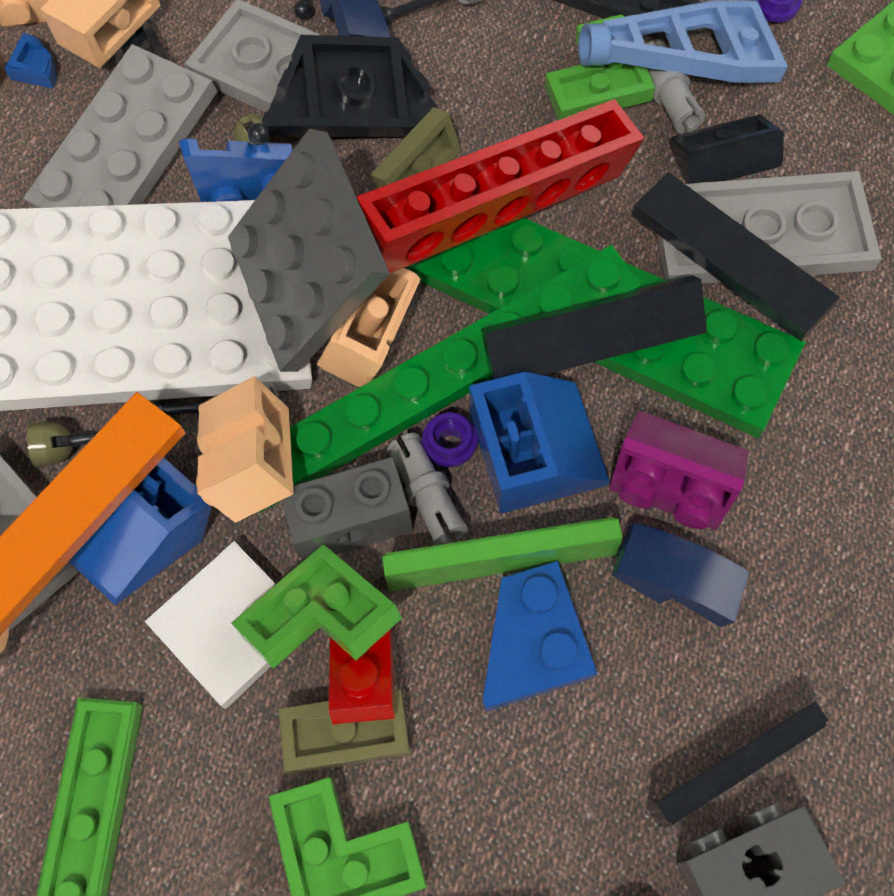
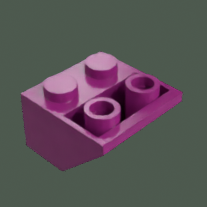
M638 410L621 448L609 490L618 493L620 499L634 507L648 509L653 506L674 514L675 520L687 527L694 529H706L708 527L717 530L742 490L749 450Z

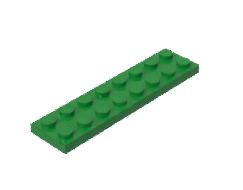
M523 217L404 268L417 274L421 283L490 314L596 254L599 250ZM626 263L642 285V288L669 282ZM703 297L707 333L594 362L759 439L806 342H801L792 335Z

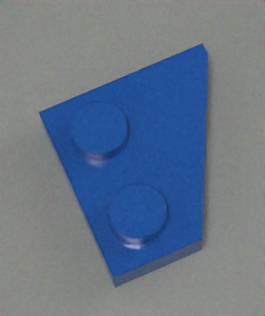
M197 139L179 140L184 161L201 202L256 200L293 151L291 144L266 143L254 145L243 141H228L226 145L227 151L200 150Z
M558 561L503 577L501 579L483 694L485 712L595 678L597 671Z

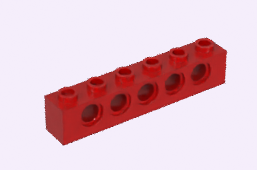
M613 99L356 196L388 271L392 273L620 177L644 140V136L618 102Z

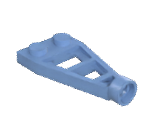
M713 0L605 20L603 24H584L578 40V54L583 66H604L616 62L663 71H677L687 75L734 83L780 82L788 68L757 1ZM711 28L723 54H712L693 49L686 31ZM665 32L671 48L645 44L642 36Z

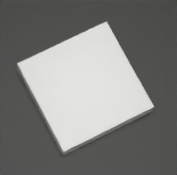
M234 541L145 622L218 704L226 710L270 668L239 635L231 622L276 584Z

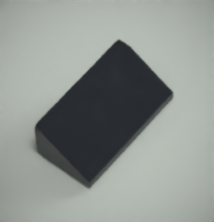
M761 114L672 136V138H669V147L686 184L728 181L780 167L783 163L784 131Z

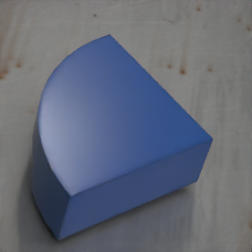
M22 33L4 68L10 80L54 89L57 81V67L50 52L38 38Z

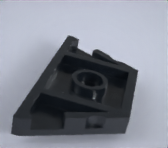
M301 34L293 50L288 68L284 70L278 83L276 94L268 112L266 111L262 118V124L268 128L269 136H304L309 129L328 132L329 136L406 137L433 107H438L429 95L432 90L431 86L422 72L416 70L412 65L411 56L399 37Z

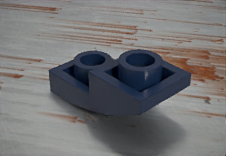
M319 0L323 17L335 19L339 36L391 37L377 0Z
M634 523L628 527L611 575L659 604L674 599L717 626L723 627L735 623L750 571L696 543L652 527Z

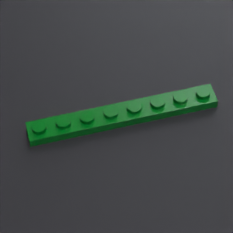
M611 244L290 427L293 486L330 474L468 395L470 385L490 381L481 333L482 328L641 289L642 285ZM273 504V505H271V506H269V507H267V508H265V509H263V510H260V511H258V512L261 513V512L267 510L268 508L274 506L275 504Z

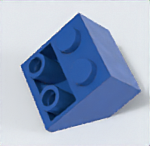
M521 372L469 386L470 416L477 433L478 443L500 514L609 486L610 481L576 382Z
M163 457L68 562L114 605H117L203 541L212 506L208 505L197 494V486Z

